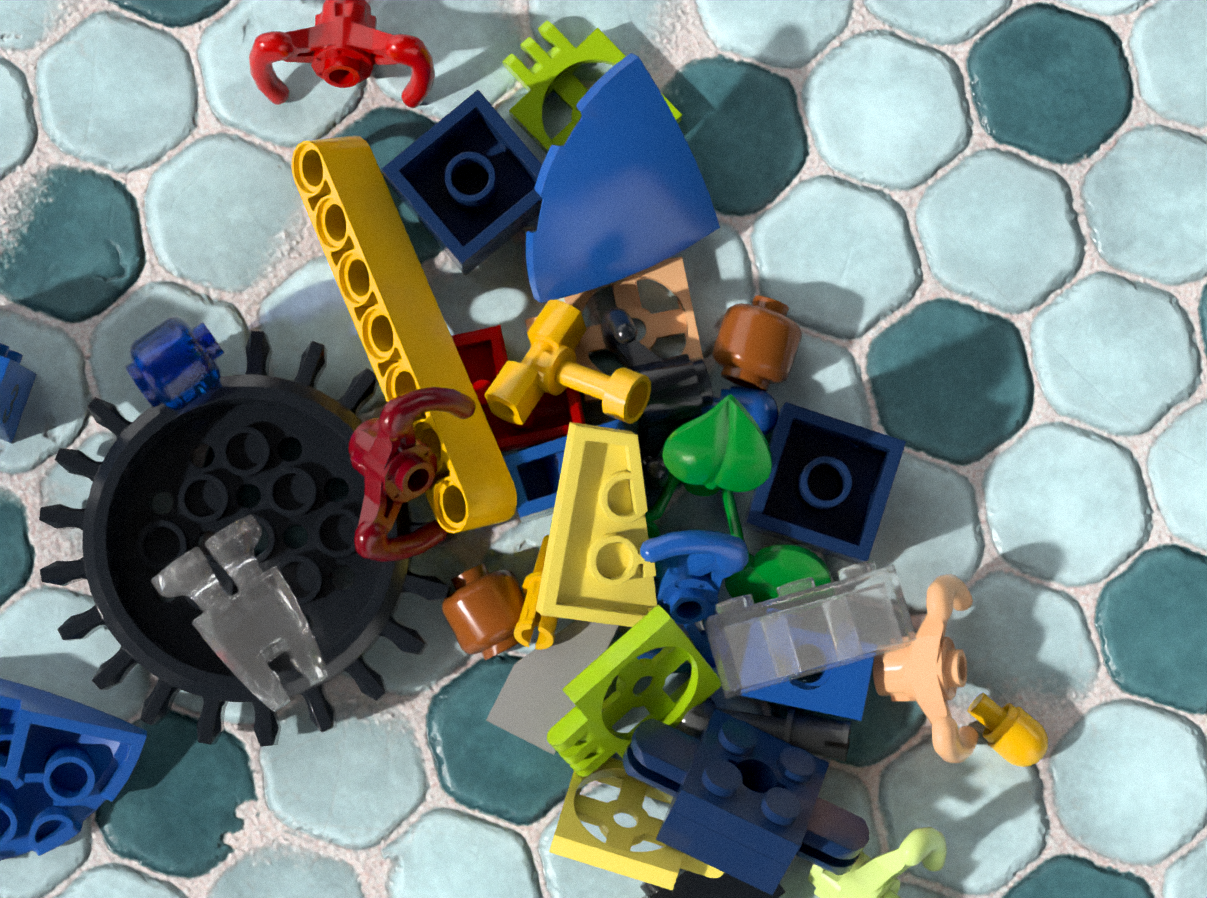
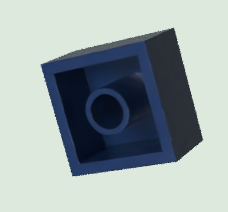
M476 90L381 169L387 184L465 276L538 217L540 213L542 198L535 191L534 187L542 164L479 90Z
M785 402L780 409L769 442L772 456L771 473L762 485L754 489L742 527L859 566L867 563L906 441Z

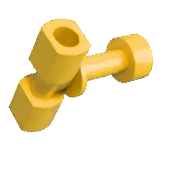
M549 300L527 332L531 348L520 363L507 361L484 395L494 415L507 422L523 425L545 392L557 396L569 387L601 399L605 415L632 424L641 417L648 404L651 382L648 376L624 367L617 369L612 376L577 364L574 348L587 330L581 311L565 302Z

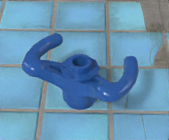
M706 530L670 532L644 541L640 547L641 557L647 562H655L656 576L653 577L657 605L659 604L675 623L684 625L696 646L695 648L712 669L719 667L729 655L730 644L723 635L715 618V610L719 602L718 593L723 579L742 571L747 565L749 553L746 543L741 538L733 535ZM662 648L645 652L638 656L637 659H652ZM686 660L673 673H691V664Z

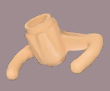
M953 574L938 576L928 587L926 596L927 614L914 638L890 639L888 646H878L876 648L873 661V679L876 691L880 696H891L892 702L917 701L932 725V741L935 751L946 762L961 763L973 753L979 739V734L971 726H962L958 729L947 700H952L955 697L957 687H964L967 681L965 653L962 649H955L953 641L949 637H945L948 619L952 614L953 608L957 611H965L973 603L972 595L966 584Z

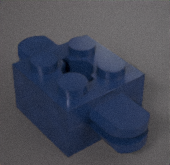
M716 708L699 740L656 719H648L636 728L632 741L624 752L623 766L629 776L673 796L656 840L770 895H773L795 855L833 874L843 875L852 869L869 841V829L863 818L818 797L829 762Z

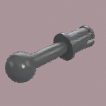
M709 697L702 704L688 711L682 721L675 727V729L699 740L716 708L795 747L802 748L812 755L836 758L839 761L846 762L850 744L848 736L851 734L852 721L845 720L844 722L797 714L796 707H789L786 719L717 708L715 702Z

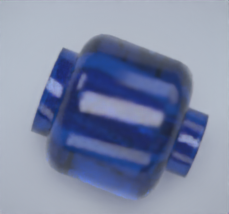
M171 316L131 344L130 356L132 362L125 366V368L153 408L163 403L165 407L178 411L218 385L221 380V371L215 359L225 352L204 322L192 328L184 318Z

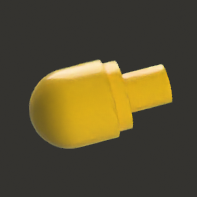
M985 693L979 694L970 704L967 712L985 726L982 736L988 741V746L1009 763L1019 767H1028L1038 763L1045 756L1048 749L1047 733L1044 727L1021 707H1015L1013 704L1008 703L1001 708Z

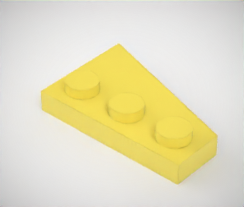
M574 422L569 424L536 611L543 616L633 627L657 606L653 577L656 576L655 562L645 561L640 554L642 543L648 540L645 517L648 509L638 435L632 431Z

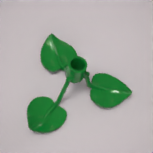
M729 394L707 413L676 429L664 443L662 457L665 466L669 470V478L655 504L647 508L648 511L645 513L648 539L660 536V529L653 521L662 517L678 483L682 482L685 489L696 496H711L720 490L731 535L739 537L745 542L733 492H747L762 485L771 473L772 456L767 440L756 421L732 394ZM781 544L768 546L758 551L755 556L748 551L749 561L744 569L725 578V587L729 595L738 604L763 615L765 611L798 615L814 610L826 604L830 598H833L831 573L827 565L815 553L797 545Z

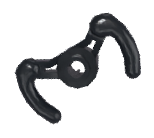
M613 307L605 311L602 317L601 331L605 347L609 352L615 354L616 359L624 368L648 376L651 382L649 401L643 414L638 419L636 434L639 441L644 486L650 490H658L667 483L669 470L665 466L663 458L657 456L677 420L702 414L701 408L713 405L711 382L706 365L701 357L689 359L688 354L661 359L636 340L638 332L630 315L620 307Z

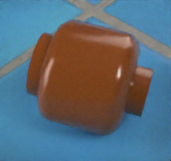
M755 295L752 304L740 303L727 309L712 352L715 362L723 368L720 374L722 378L742 387L757 388L764 391L768 390L770 384H779L787 380L802 339V332L795 321L786 317L789 311V307L786 304L768 297Z
M482 563L451 579L456 591L447 596V599L443 601L442 612L461 649L465 653H481L486 661L519 644L514 637V629L519 621L526 595L523 593V589L512 571L500 569L489 573L485 563Z

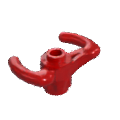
M326 0L323 3L322 12L315 16V26L289 32L272 31L262 33L256 37L249 54L250 73L257 88L275 105L283 104L289 98V88L277 76L272 63L282 60L285 62L312 63L311 66L317 76L324 79L328 84L339 88L352 87L369 78L373 65L399 63L410 66L412 69L411 79L402 91L401 98L403 103L411 108L418 107L432 89L435 77L433 58L423 41L411 35H392L376 30V16L371 15V7L365 0Z

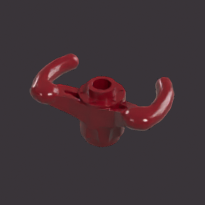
M426 387L411 390L388 401L381 412L380 418L369 419L359 425L354 431L348 448L353 468L365 477V495L354 537L355 549L361 557L381 562L400 561L422 554L446 538L447 531L439 525L437 520H432L415 531L398 537L388 538L387 534L394 525L402 503L415 499L425 493L432 485L437 472V456L430 447L415 437L412 425L415 418L423 412L438 411L450 413L460 419H467L474 414L476 409L475 401L472 398L450 388Z

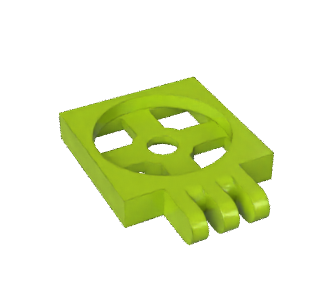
M546 20L537 29L542 38L552 46L547 53L531 37H528L520 44L524 53L535 63L530 69L512 53L502 61L506 69L528 91L509 110V116L546 154L551 145L563 146L582 116L576 106L588 89L572 73L582 64L605 63L614 66L626 57L599 28H596L575 48L551 22ZM554 91L569 106L572 113L571 122L551 139L544 129L542 109L544 100ZM662 94L677 123L682 120V114Z
M658 604L562 689L576 706L550 728L547 733V741L558 751L566 763L570 764V767L577 775L586 777L591 775L616 752L623 759L624 752L632 741L636 728L642 722L648 719H656L675 728L688 711L702 704L724 683L675 621ZM665 647L652 659H637L638 656L645 652ZM687 660L692 667L691 677L668 696L663 690L665 679ZM618 675L616 691L604 701L610 684ZM645 676L652 677L651 684L643 692L633 693L634 685L639 679ZM644 706L649 712L628 733L616 732L612 728L633 707Z

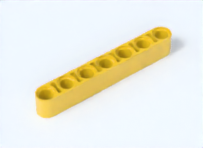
M360 136L306 140L299 143L292 157V174L386 401L388 402L411 390L426 387L455 389L475 401V412L467 419H460L447 412L429 411L418 415L412 423L415 437L430 447L437 456V472L432 485L425 492L436 520L445 531L453 534L510 520L515 514L517 506V492L514 482L370 146Z

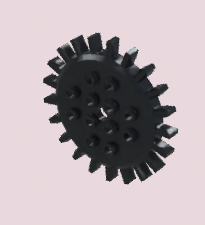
M251 331L245 347L247 357L245 375L219 377L216 353L208 341L200 336L190 339L189 349L192 365L199 379L198 383L172 393L167 386L163 373L147 360L143 359L134 365L138 384L148 393L153 405L133 422L126 419L116 405L96 397L87 406L96 423L109 429L116 436V442L110 448L103 462L95 461L80 450L63 448L59 449L55 461L68 473L87 477L93 482L86 508L76 509L62 504L41 507L39 516L40 521L59 530H83V557L73 561H55L40 569L42 582L60 586H67L87 579L95 605L83 613L70 616L57 630L62 640L74 641L86 639L98 629L107 626L121 645L119 651L113 657L100 665L92 679V682L100 690H108L122 683L128 673L137 664H140L154 676L158 677L154 690L144 701L140 720L151 726L158 725L170 713L173 701L180 690L202 696L204 704L197 723L198 742L209 745L216 744L224 730V715L228 702H252L255 711L254 732L260 747L278 745L281 725L277 715V701L301 694L304 697L308 706L310 720L321 732H327L336 728V709L325 693L324 684L345 671L353 677L363 694L375 701L381 700L389 692L382 675L370 667L364 655L373 647L380 636L391 640L403 652L422 655L428 644L417 630L403 626L393 616L404 593L417 594L429 601L445 600L450 594L451 587L436 576L412 573L410 571L412 557L400 561L381 562L363 558L355 549L354 537L365 495V477L353 468L348 448L352 434L363 423L357 417L359 411L376 393L379 382L375 373L368 368L363 370L352 379L345 394L339 400H335L317 390L318 381L327 366V348L323 344L311 341L301 355L297 376L291 381L269 376V364L272 356L269 337L264 331ZM202 380H205L204 387H202ZM296 439L302 445L301 456L291 462L283 460L280 454L281 445L286 440ZM209 445L214 450V460L208 467L199 468L193 461V454L198 447ZM335 479H342L349 486L347 497L340 502L330 501L326 494L328 484ZM249 485L257 486L261 492L260 502L253 508H244L239 501L241 490ZM160 492H169L173 498L171 510L162 515L155 513L152 508L154 496ZM409 501L403 502L394 525L387 536L388 538H393L413 532L428 522H413ZM248 522L262 524L267 530L269 538L264 552L253 558H246L240 555L234 545L236 531L240 526ZM293 526L304 527L308 534L306 544L299 549H291L285 540L287 531ZM207 532L216 533L220 540L218 550L212 555L202 554L198 547L200 537ZM447 532L446 538L437 545L456 540L457 533ZM341 566L350 567L355 576L352 586L345 590L337 589L332 583L333 572ZM254 572L261 573L266 579V588L258 596L249 595L244 587L247 576ZM173 579L178 585V594L173 601L165 603L159 599L157 587L161 581ZM299 613H306L313 620V629L305 637H298L291 630V621ZM213 619H218L225 627L224 637L217 643L208 642L203 634L205 624Z

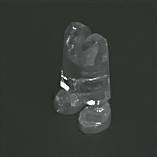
M249 515L220 530L205 542V547L213 559L225 569L238 587V593L233 596L227 595L216 578L208 559L199 547L193 548L157 574L151 583L158 593L164 597L187 596L200 607L203 613L193 620L192 625L232 673L263 704L273 712H276L291 701L281 685L278 675L270 669L267 663L286 651L291 658L290 661L294 668L302 674L311 687H314L328 677L317 641L280 570L275 566L262 572L258 565L254 548L260 540L262 528L255 517Z

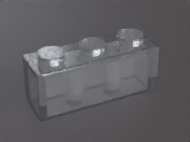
M874 560L865 561L838 570L840 579L838 581L816 587L813 577H809L777 587L779 597L755 604L752 595L749 594L716 604L717 614L709 616L704 626L725 698L909 647L917 637L895 566L877 569Z

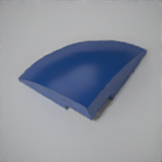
M630 53L609 69L580 99L576 107L581 112V119L563 146L551 145L541 166L534 187L535 191L542 198L537 231L526 232L528 279L533 298L540 303L576 295L621 280L689 248L720 228L710 194L689 145L659 88L639 56Z
M0 678V861L30 851H34L40 856L76 836L81 831L83 821L93 814L105 800L112 802L117 797L140 757L147 737V731L80 702Z

